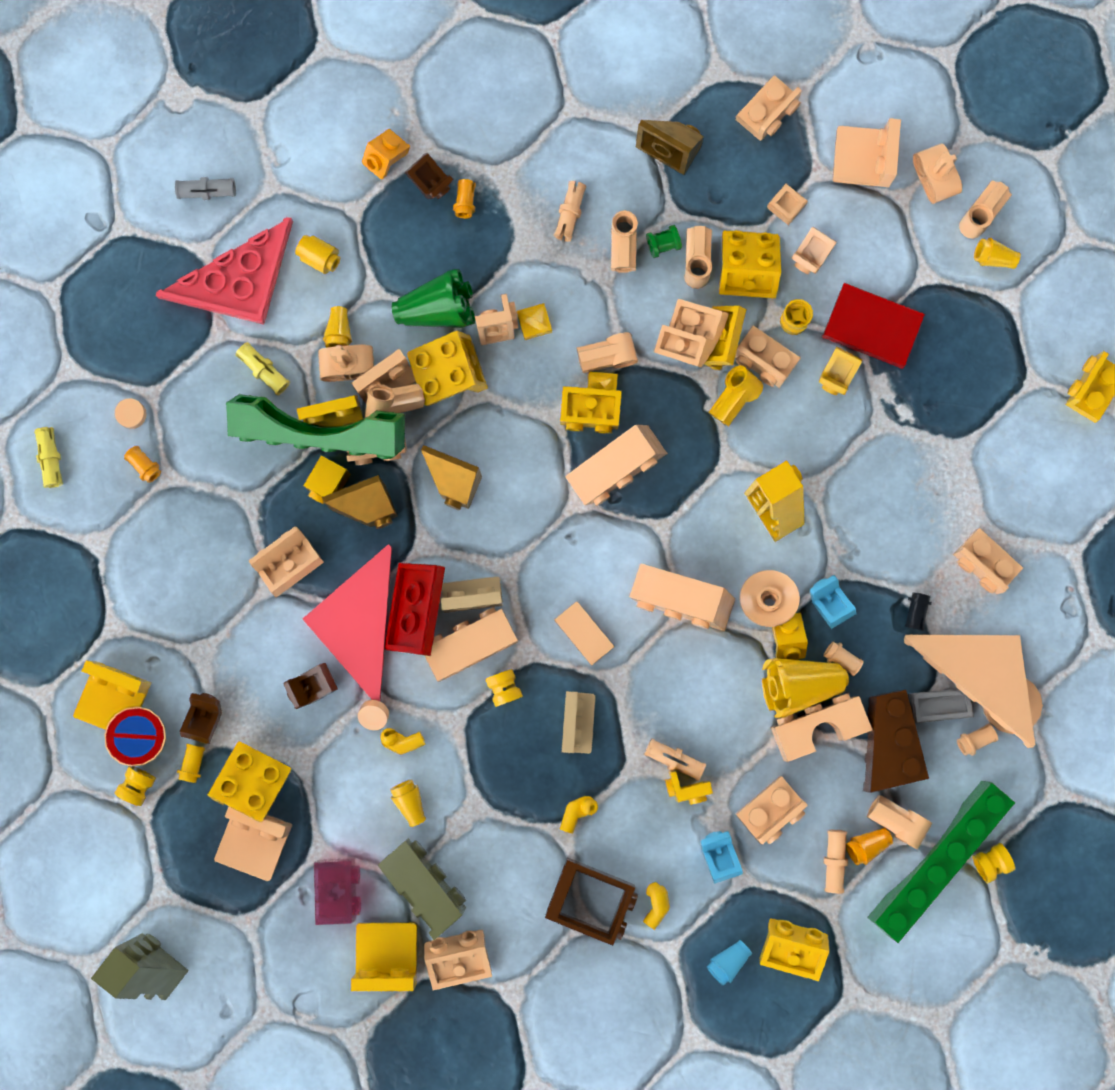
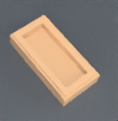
M577 601L554 619L591 666L614 648V645Z

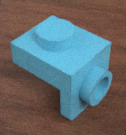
M835 575L828 579L819 580L810 589L813 605L831 629L857 614L856 608L839 587V580Z
M716 831L708 834L705 839L701 840L702 852L714 884L743 874L729 831L724 833Z

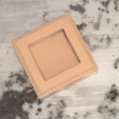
M785 184L769 202L767 209L789 226L808 201L789 185Z

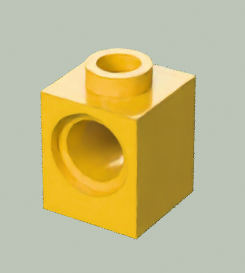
M321 455L303 486L310 491L308 495L310 498L324 504L322 497L342 490L351 474L347 469Z

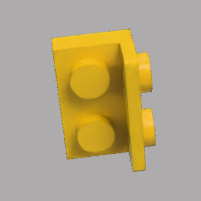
M740 305L712 306V309L729 313L722 334L712 353L704 363V365L714 370H721L722 365L734 364L746 314V309Z
M1105 351L1096 356L1091 355L1082 367L1085 373L1080 380L1076 379L1069 388L1067 394L1070 397L1065 404L1094 423L1101 419L1115 396V364L1106 359L1109 353Z
M563 386L560 425L566 426V430L583 431V427L595 428L596 433L611 434L612 429H618L622 391Z
M358 395L296 409L299 420L303 419L305 423L318 426L337 427L363 419Z
M770 918L768 922V935L760 955V965L819 981L830 952L828 935L816 928H805L794 925L787 920Z

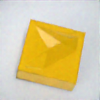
M544 303L517 310L524 340L552 333Z
M589 371L588 388L616 390L618 374Z

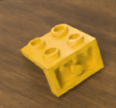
M724 230L722 232V269L719 281V294L776 298L781 276L780 236L767 232L755 233Z
M456 330L407 352L416 383L422 388L425 406H430L465 390L479 393L488 389L469 334Z
M86 660L81 672L87 673L90 676L73 717L106 730L109 721L115 714L126 708L142 707L152 682L98 661Z
M238 741L207 795L221 805L225 804L258 822H263L287 780L291 768Z
M358 923L356 925V973L351 978V991H414L417 985V923Z

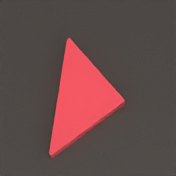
M286 217L283 219V222L251 237L243 245L234 250L230 249L213 259V262L199 270L195 269L164 290H158L155 296L158 299L264 325L292 228V218Z
M389 544L302 618L372 700L380 702L393 550Z

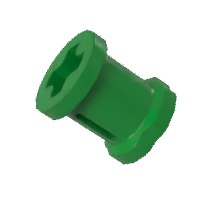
M671 225L668 230L656 234L651 232L646 234L648 248L653 258L659 257L660 253L672 249L678 251L682 248L681 238L675 225Z

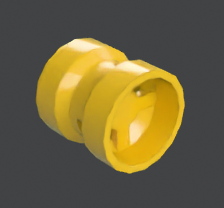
M802 299L790 301L780 317L782 329L790 335H798L806 330L813 318L811 305Z
M513 669L485 679L488 688L493 691L494 696L492 699L495 707L523 697L520 688L516 687L514 683L516 677Z
M128 766L125 772V780L122 784L118 785L114 794L130 804L142 806L146 799L145 792L153 786L156 778L140 768Z
M1002 843L991 846L990 851L987 853L979 852L972 856L978 873L986 883L996 880L998 874H1009L1015 871L1013 859Z

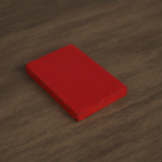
M843 283L822 338L903 369L925 314Z
M398 564L384 650L431 656L445 567L428 564Z

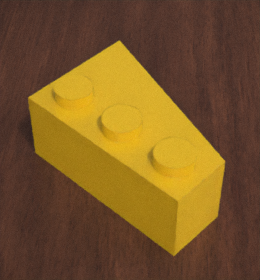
M787 460L756 478L744 492L774 542L804 525V490L801 483L803 477L795 465L790 466Z

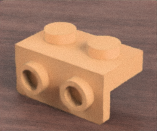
M295 526L283 533L280 538L268 547L260 550L249 560V563L259 573L270 592L277 598L323 564L324 561L308 538Z

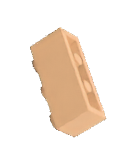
M492 607L479 614L480 620L472 624L468 620L454 626L452 628L454 633L444 638L442 634L434 636L431 656H425L438 682L519 642L502 609L496 611L495 607Z

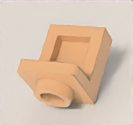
M812 227L792 256V259L796 261L794 266L805 274L809 275L810 272L816 274L837 241Z

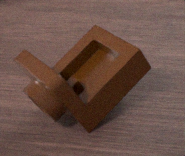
M428 153L423 154L404 172L427 199L435 197L440 199L451 189L449 184L454 180L450 175H446Z
M326 663L319 664L300 676L283 683L287 696L295 709L313 704L338 690Z
M191 693L189 698L191 706L180 729V736L210 744L222 715L220 701L211 694L201 693L199 695Z

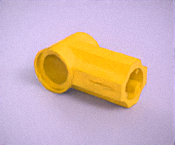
M742 365L735 366L728 372L725 378L727 387L709 411L710 415L728 427L745 403L756 400L763 391L762 381Z

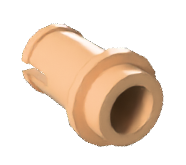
M833 641L827 647L823 656L827 658L828 663H838L850 675L855 676L861 669L864 661L844 649L842 643L839 642L837 644Z
M988 723L970 734H961L960 738L957 739V745L965 756L968 754L973 756L976 754V750L998 741V735L993 726Z

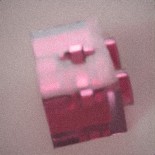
M355 858L323 859L314 862L315 925L351 924L356 920V915L361 914V898L356 896L355 884H360V866H355ZM337 883H339L340 889H345V893L340 898H338L337 893H332V889L337 886Z

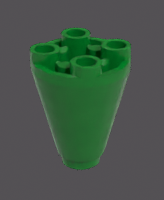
M460 269L449 270L399 297L397 301L392 302L394 320L398 325L463 328L475 324V314L469 303V299L473 298L472 287L469 281L463 282Z

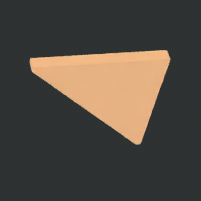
M905 635L904 643L906 645L912 646L940 674H945L956 684L960 691L973 702L979 703L1001 726L1019 737L1027 748H1033L1036 745L1020 635Z

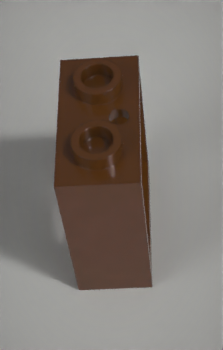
M567 857L546 910L545 918L613 946L615 940H621L624 935L627 922H624L623 919L626 911H632L638 898V894L634 892L636 887L630 882ZM576 871L624 890L608 931L560 912Z

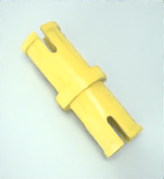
M249 342L244 343L236 351L235 356L253 371L252 375L256 379H261L276 395H280L287 389L290 381L272 366L273 362L270 359H265Z
M37 428L34 430L38 447L36 460L37 463H40L43 487L55 488L62 486L63 481L59 468L61 455L57 452L54 428Z

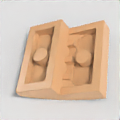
M678 299L670 325L662 324L654 353L702 367L715 348L729 313Z

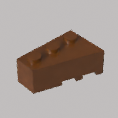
M906 689L869 697L868 720L872 731L867 732L868 742L867 753H865L866 771L863 791L872 793L929 779Z

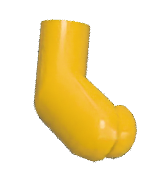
M386 728L380 735L382 745L399 755L426 745L421 732L405 737L392 728Z
M583 796L569 802L559 829L573 834L577 820L587 815H594L598 810V803L590 796Z
M653 882L646 889L647 896L651 898L652 909L646 915L643 922L655 930L668 913L670 903L666 888Z

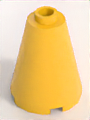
M772 658L766 660L762 670L767 669V678H762L764 698L769 711H776L775 718H785L843 693L849 684V676L846 669H843L838 663Z

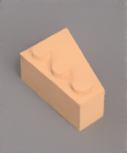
M634 425L565 477L584 505L594 503L598 506L611 497L609 492L617 487L619 489L624 488L634 480L633 476L641 471L646 472L658 463L657 460L668 453L648 425Z
M641 563L629 596L637 602L636 607L653 612L655 608L664 611V616L679 621H681V618L691 620L693 625L705 629L712 627L724 632L736 599L723 587Z

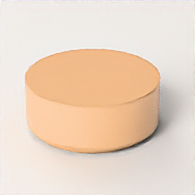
M124 399L115 408V418L125 428L135 429L144 423L146 409L135 399Z
M378 700L365 701L358 712L359 723L369 730L382 729L389 717L387 706Z

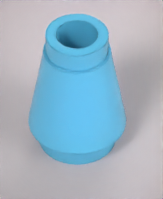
M739 940L736 944L712 957L707 969L721 985H725L727 982L731 983L748 960V957L752 955V952Z

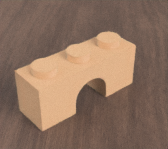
M845 693L832 698V705L823 708L821 703L804 709L806 714L795 718L792 714L785 718L776 719L778 725L771 727L783 761L789 762L816 752L812 741V733L816 726L825 722L831 725L837 734L838 740L841 741L872 731L860 697H850L849 693Z

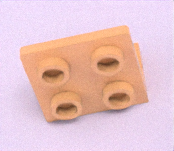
M889 118L884 129L838 126L836 130L833 182L890 187L897 175L901 119Z
M228 807L225 817L230 820L214 858L215 862L262 880L270 881L293 824L266 815L263 822H258Z

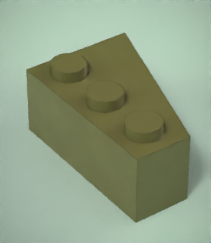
M408 838L381 861L378 867L399 895H403L413 907L411 911L417 918L421 916L431 928L429 935L435 940L463 915L466 909L463 903L466 899L456 887L451 889L444 881L447 876L436 863L431 866L424 856L427 852L416 840L412 843Z
M141 933L116 946L91 979L115 999H137L140 994H145L144 997L148 1000H152L155 995H158L161 1000H166L189 970L160 947L161 943L158 939L150 934L144 935Z

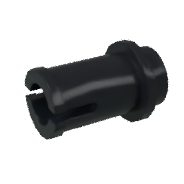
M913 592L912 598L908 597V601L911 602L904 627L924 631L928 605H932V602H929V595Z

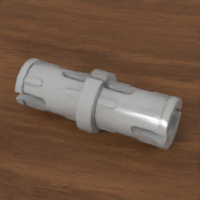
M201 177L200 180H176L175 194L177 199L202 197L203 200H210L211 197H235L236 185L234 178L209 180L208 177Z

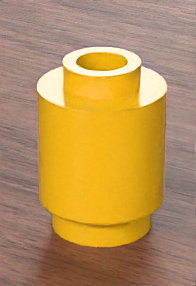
M304 235L298 242L295 254L300 257V261L323 274L335 271L341 259L338 256L339 250L314 235L311 237Z

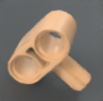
M942 143L913 155L914 168L932 204L962 192V182L954 165L957 157L955 154L950 155L947 147Z
M336 345V347L318 350L321 381L356 380L374 367L373 347L371 345Z

